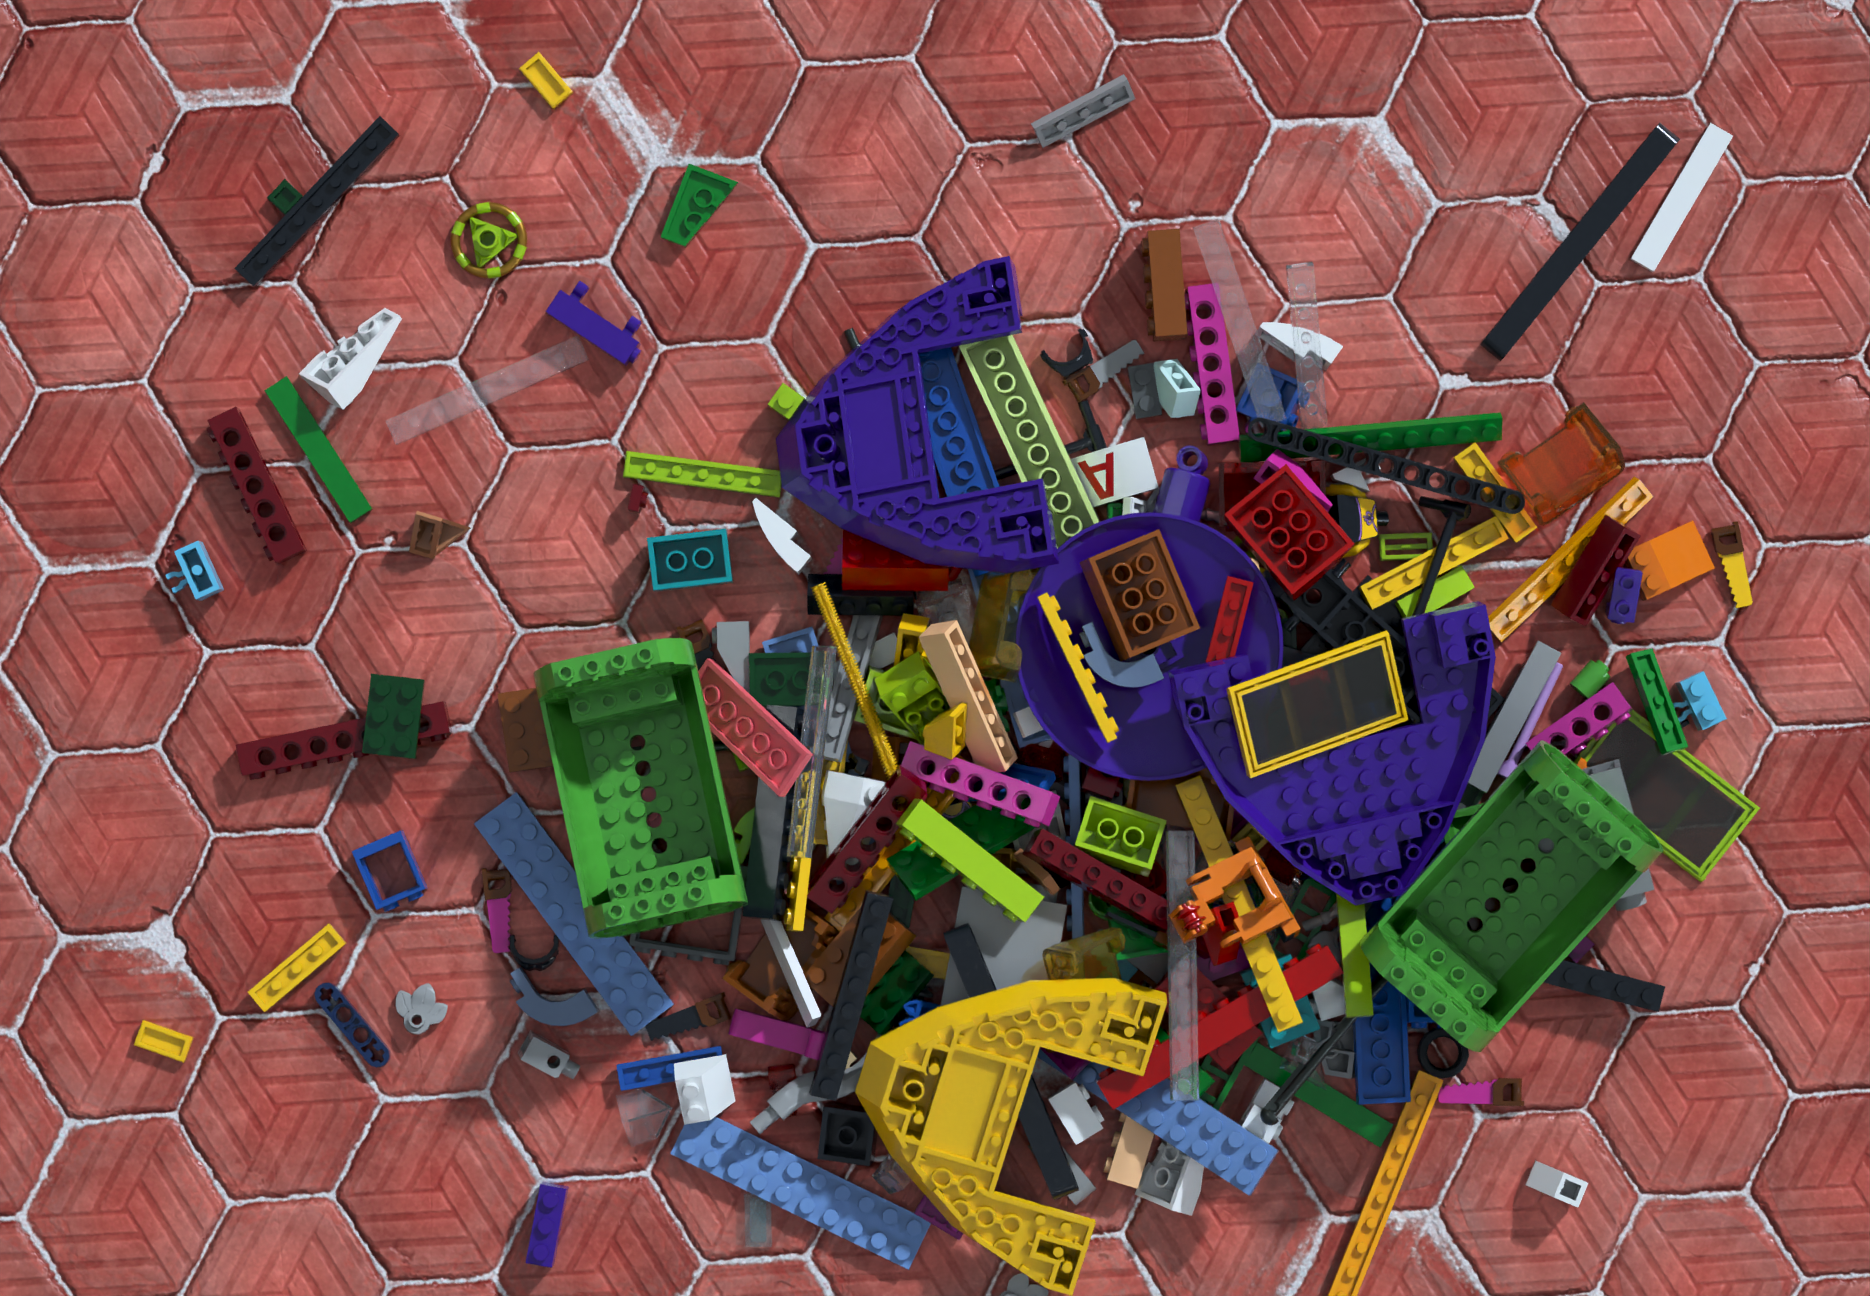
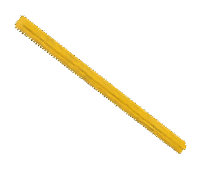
M825 583L819 584L811 588L813 589L812 592H815L813 595H816L815 598H817L819 610H821V614L823 613V620L827 623V629H830L828 630V632H831L829 635H832L831 638H834L832 641H834V647L838 651L839 660H842L843 669H846L844 671L847 672L845 675H849L847 676L849 678L848 682L850 681L849 685L851 684L850 687L853 688L854 697H857L855 700H858V706H861L859 709H862L860 712L864 715L865 725H868L869 734H872L870 736L873 737L871 740H874L873 743H876L874 745L877 746L875 750L877 749L876 752L879 753L878 756L880 755L879 759H881L880 762H883L881 765H884V771H887L885 773L888 774L886 777H891L899 765L896 764V758H893L895 755H892V749H889L891 747L888 746L890 743H887L889 740H885L887 738L884 737L886 734H883L885 730L881 731L884 728L881 727V721H878L880 719L877 718L879 715H876L877 712H874L876 710L873 709L875 706H872L874 703H870L873 700H869L871 696H869L870 693L867 694L869 690H866V684H863L865 682L862 681L864 678H861L862 675H859L861 673L858 672L860 669H857L859 666H855L858 663H854L856 659L853 660L855 656L852 657L854 653H851V647H848L850 646V644H847L849 641H846L848 638H844L846 636L843 635L845 632H842L844 629H840L843 626H839L842 623H838L840 619L837 620L839 616H836L838 613H835L836 610H833L835 609V607H832L834 604H831L833 601H829L832 598H828L830 596L827 595L829 592H826L828 589H824L827 586H823ZM901 796L895 798L898 799L896 801L899 802L898 804H902L907 800Z

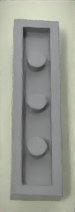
M1123 74L1036 120L1031 125L1040 145L1044 148L1135 99V96L1127 78Z

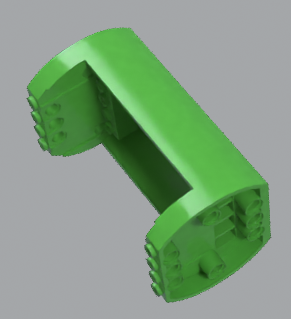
M683 638L654 639L550 663L536 670L533 676L565 819L588 937L600 939L627 936L728 913L748 904L692 642ZM636 736H642L645 739V746L641 750H634L631 746V741ZM643 761L648 762L651 766L650 773L646 776L638 775L636 770L637 765ZM647 787H653L656 791V797L651 802H646L642 798V792ZM652 813H659L662 818L661 824L656 828L650 827L647 822L649 815ZM657 839H664L667 842L665 852L658 854L653 850V844Z
M1540 740L1361 939L1360 946L1367 959L1380 975L1461 1045L1472 1051L1481 1052L1640 875L1663 853V847L1640 819L1559 749ZM1544 838H1548L1554 843L1553 849L1549 852H1543L1538 847L1539 842ZM1526 858L1533 859L1536 862L1535 869L1531 872L1522 870L1520 866L1522 860ZM1507 878L1516 879L1518 882L1517 889L1512 892L1506 891L1503 888L1504 880ZM1497 898L1501 904L1500 908L1496 911H1489L1485 907L1487 899ZM1478 917L1483 923L1482 928L1477 931L1469 929L1467 922L1470 918Z

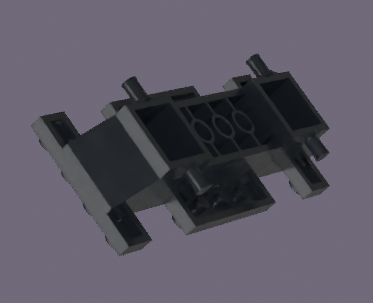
M1344 558L1333 570L1330 569L1294 601L1265 569L1262 575L1267 581L1274 599L1292 614L1282 626L1286 629L1292 623L1287 629L1291 633L1301 622L1313 633V636L1300 650L1319 655L1387 630L1390 635L1408 720L1411 722L1409 725L1421 722L1401 622L1403 617L1395 605L1397 602L1395 599L1371 610L1364 601L1358 587L1373 579L1367 575L1353 591L1350 590L1341 578L1348 568L1351 567V564L1348 562L1341 569L1347 562ZM1310 589H1315L1320 594V599L1316 604H1311L1307 601L1306 594ZM1378 646L1341 659L1343 663L1352 666L1347 683L1351 704L1355 706L1383 698L1386 711H1388L1392 705ZM1493 688L1491 690L1488 718L1505 700Z

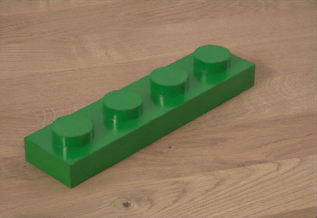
M1653 649L1630 653L1626 656L1661 755L1686 749L1688 744Z

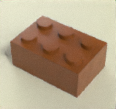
M536 688L498 693L509 772L552 767L550 748Z

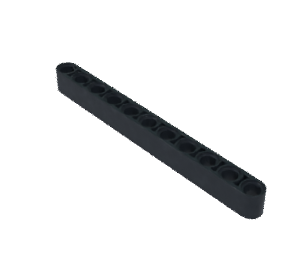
M1659 122L1480 344L1483 348L1500 361L1506 356L1678 143L1679 137Z
M1253 417L1245 425V433L1248 438L1257 442L1509 514L1519 513L1525 506L1524 496L1513 489L1261 417ZM1256 422H1261L1265 427L1264 433L1259 437L1254 436L1252 433V426ZM1282 429L1288 430L1290 434V439L1285 444H1281L1277 439V434ZM1308 436L1313 437L1315 440V447L1311 451H1306L1303 448V440ZM1336 443L1341 451L1339 456L1333 459L1328 454V448ZM1363 451L1366 460L1362 465L1358 466L1354 463L1353 457L1356 452ZM1384 458L1389 459L1391 462V468L1386 473H1382L1379 470V462ZM1412 465L1416 469V476L1412 480H1407L1404 476V470ZM1437 472L1441 476V483L1437 487H1432L1429 479L1433 473ZM1459 480H1464L1467 488L1463 494L1459 495L1455 491V484ZM1488 487L1492 492V496L1488 501L1484 502L1480 498V492L1483 488ZM1513 494L1517 499V504L1514 508L1508 509L1505 500L1509 495Z
M969 923L944 932V938L969 998L997 990ZM1031 1074L1018 1116L1053 1199L1056 1200L1079 1191V1187Z

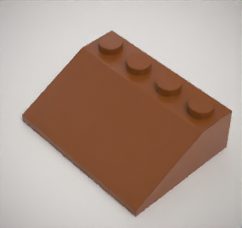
M1160 529L1079 562L1120 661L1200 629Z

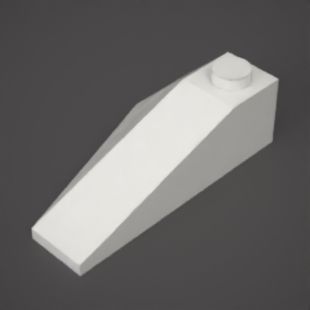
M386 308L382 309L359 325L358 332L347 339L345 336L337 341L339 345L330 352L326 353L323 350L316 355L299 375L329 403L343 410L362 391L402 318Z
M826 770L821 799L822 805L825 806L826 820L824 821V830H827L828 839L826 847L827 858L886 782ZM864 838L861 842L869 845L871 838ZM856 858L846 860V863L849 865L859 862ZM834 878V880L843 881V880L840 879V878Z
M1162 1142L1157 1149L1159 1153L1152 1163L1148 1162L1144 1168L1135 1195L1172 1211L1192 1216L1201 1192L1204 1166L1168 1142Z

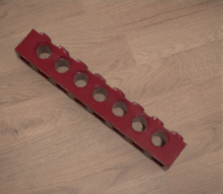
M442 701L422 706L421 718L424 717L429 721V728L426 732H419L418 745H421L420 739L431 738V742L447 739L446 734L452 733L446 702ZM366 717L236 744L242 776L249 775L250 780L266 777L265 772L275 770L277 775L291 772V766L301 765L302 769L316 767L317 761L327 759V763L330 764L343 761L344 755L353 754V758L368 756V753H362ZM342 734H348L351 737V745L346 749H342L338 744V739ZM317 739H321L325 743V750L321 754H316L312 749V745ZM294 744L299 748L300 753L296 759L291 760L287 756V748ZM265 750H270L274 756L272 763L269 765H264L261 761V754Z
M1041 828L1033 833L1023 852L1024 856L1156 932L1161 931L1181 940L1168 916L1177 907L1175 904L1045 829ZM1202 935L1186 943V949L1203 959L1210 958Z

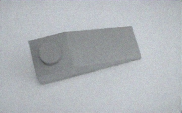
M749 621L717 622V628H712V644H717V649L731 676L750 694Z

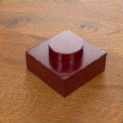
M633 484L628 505L629 511L640 513L641 508H646L649 493L644 492V486Z

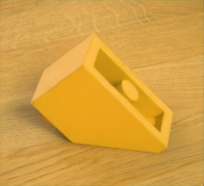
M959 703L940 713L931 723L926 724L923 730V738H925L924 750L952 760L965 747L967 703Z

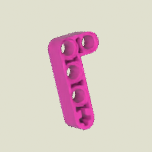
M735 1008L728 1034L803 1054L806 1057L818 1060L826 1032Z

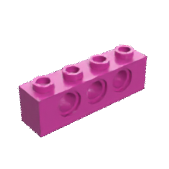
M1612 682L1526 742V745L1532 750L1540 740L1552 745L1556 737H1564L1566 746L1561 752L1566 756L1571 753L1575 756L1587 748L1585 743L1593 737L1597 741L1609 732L1607 728L1616 722L1617 725H1620L1631 717L1629 712L1633 709ZM1601 706H1606L1610 710L1609 717L1603 721L1598 720L1595 715L1596 710ZM1580 721L1586 722L1588 725L1586 734L1582 736L1574 733V726Z

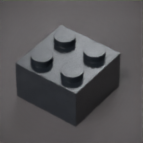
M827 1102L823 1107L817 1159L870 1166L874 1162L878 1132L863 1106Z

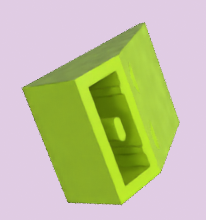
M917 651L874 680L880 698L915 739L924 746V727L927 723H931L940 713L950 709L942 693L941 686L931 665Z

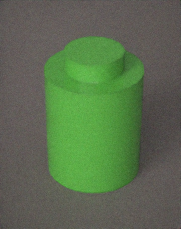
M1599 659L1596 662L1590 660L1570 682V685L1582 697L1588 700L1609 680L1610 675L1608 671L1610 669Z

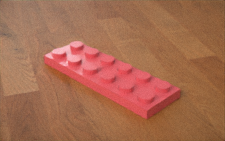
M707 658L698 672L711 732L778 796L785 797L813 754L714 659Z

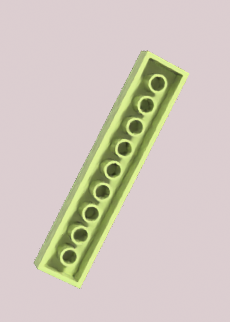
M1013 335L960 345L959 348L1021 482L1037 479L1044 480L1047 504L1052 513L1058 549L1080 531L1098 523L1099 519Z

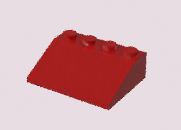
M1287 464L1224 514L1225 522L1293 601L1312 587L1355 545Z

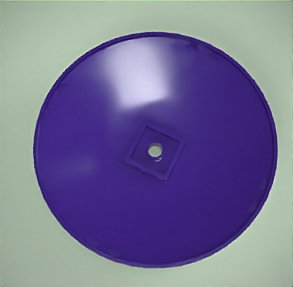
M1153 512L1126 514L1098 522L1080 531L1057 549L1059 564L1041 567L1026 592L1019 612L1015 639L1016 665L1024 696L1032 713L1053 741L1071 756L1098 771L1117 777L1146 781L1167 780L1201 771L1207 767L1183 727L1173 698L1168 671L1205 663L1227 576L1254 582L1235 656L1248 655L1252 678L1281 669L1283 661V631L1274 596L1262 573L1248 555L1232 540L1203 523L1182 516ZM1160 529L1200 629L1155 648L1152 654H1154L1164 679L1142 687L1117 686L1103 680L1091 670L1096 683L1092 684L1095 693H1102L1108 706L1104 708V711L1108 718H1114L1119 729L1115 733L1117 739L1106 743L1037 597L1044 593H1048L1049 597L1055 596L1061 610L1057 611V614L1061 621L1066 619L1073 633L1069 635L1072 645H1079L1083 655L1092 650L1090 647H1084L1079 633L1083 632L1082 626L1092 622L1105 651L1112 658L1120 661L1079 562ZM1140 653L1120 662H1134L1148 655ZM1084 658L1081 659L1084 670L1090 669ZM1277 683L1255 691L1261 720L1273 700L1278 686Z

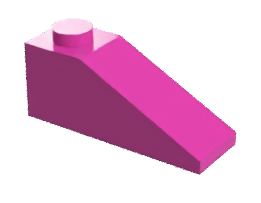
M1276 449L1266 459L1253 478L1262 484L1287 464L1327 512L1333 505L1301 466L1279 449Z

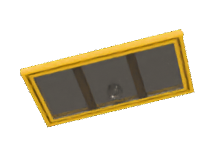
M1387 630L1226 689L1246 774L1249 778L1408 720L1390 635Z

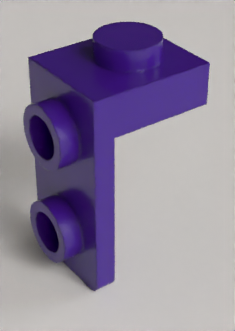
M1616 568L1611 600L1606 602L1605 614L1611 622L1617 624L1634 623L1643 574L1641 570Z

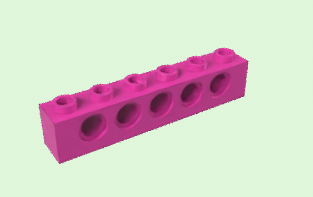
M1219 283L1189 286L1186 289L1187 294H1184L1185 308L1189 309L1190 320H1186L1187 335H1192L1194 346H1189L1191 362L1196 361L1197 372H1193V380L1201 390V398L1197 402L1198 414L1203 413L1204 424H1200L1201 439L1207 440V446L1239 442V427ZM1199 306H1206L1210 309L1211 316L1207 319H1201L1197 316L1196 309ZM1210 332L1214 336V343L1211 345L1202 344L1200 334ZM1207 358H1213L1217 361L1218 368L1212 372L1207 371L1203 366V361ZM1217 384L1221 388V395L1216 398L1210 397L1207 393V386ZM1214 410L1222 411L1225 416L1224 422L1220 424L1212 422L1210 418L1211 412Z
M912 741L908 745L901 764L902 767L924 782L930 783L929 788L943 794L945 789L954 792L952 797L968 802L969 798L977 800V806L990 811L992 807L1001 809V815L1015 819L1016 815L1024 817V823L1039 828L1040 824L1049 827L1060 796L1051 791L956 757L950 760L924 750L923 745ZM935 763V771L931 775H927L928 766ZM954 772H959V779L951 784V775ZM979 780H982V789L978 792H975V783ZM1006 789V797L998 801V793L1000 790ZM1030 797L1031 803L1029 807L1022 810V801Z

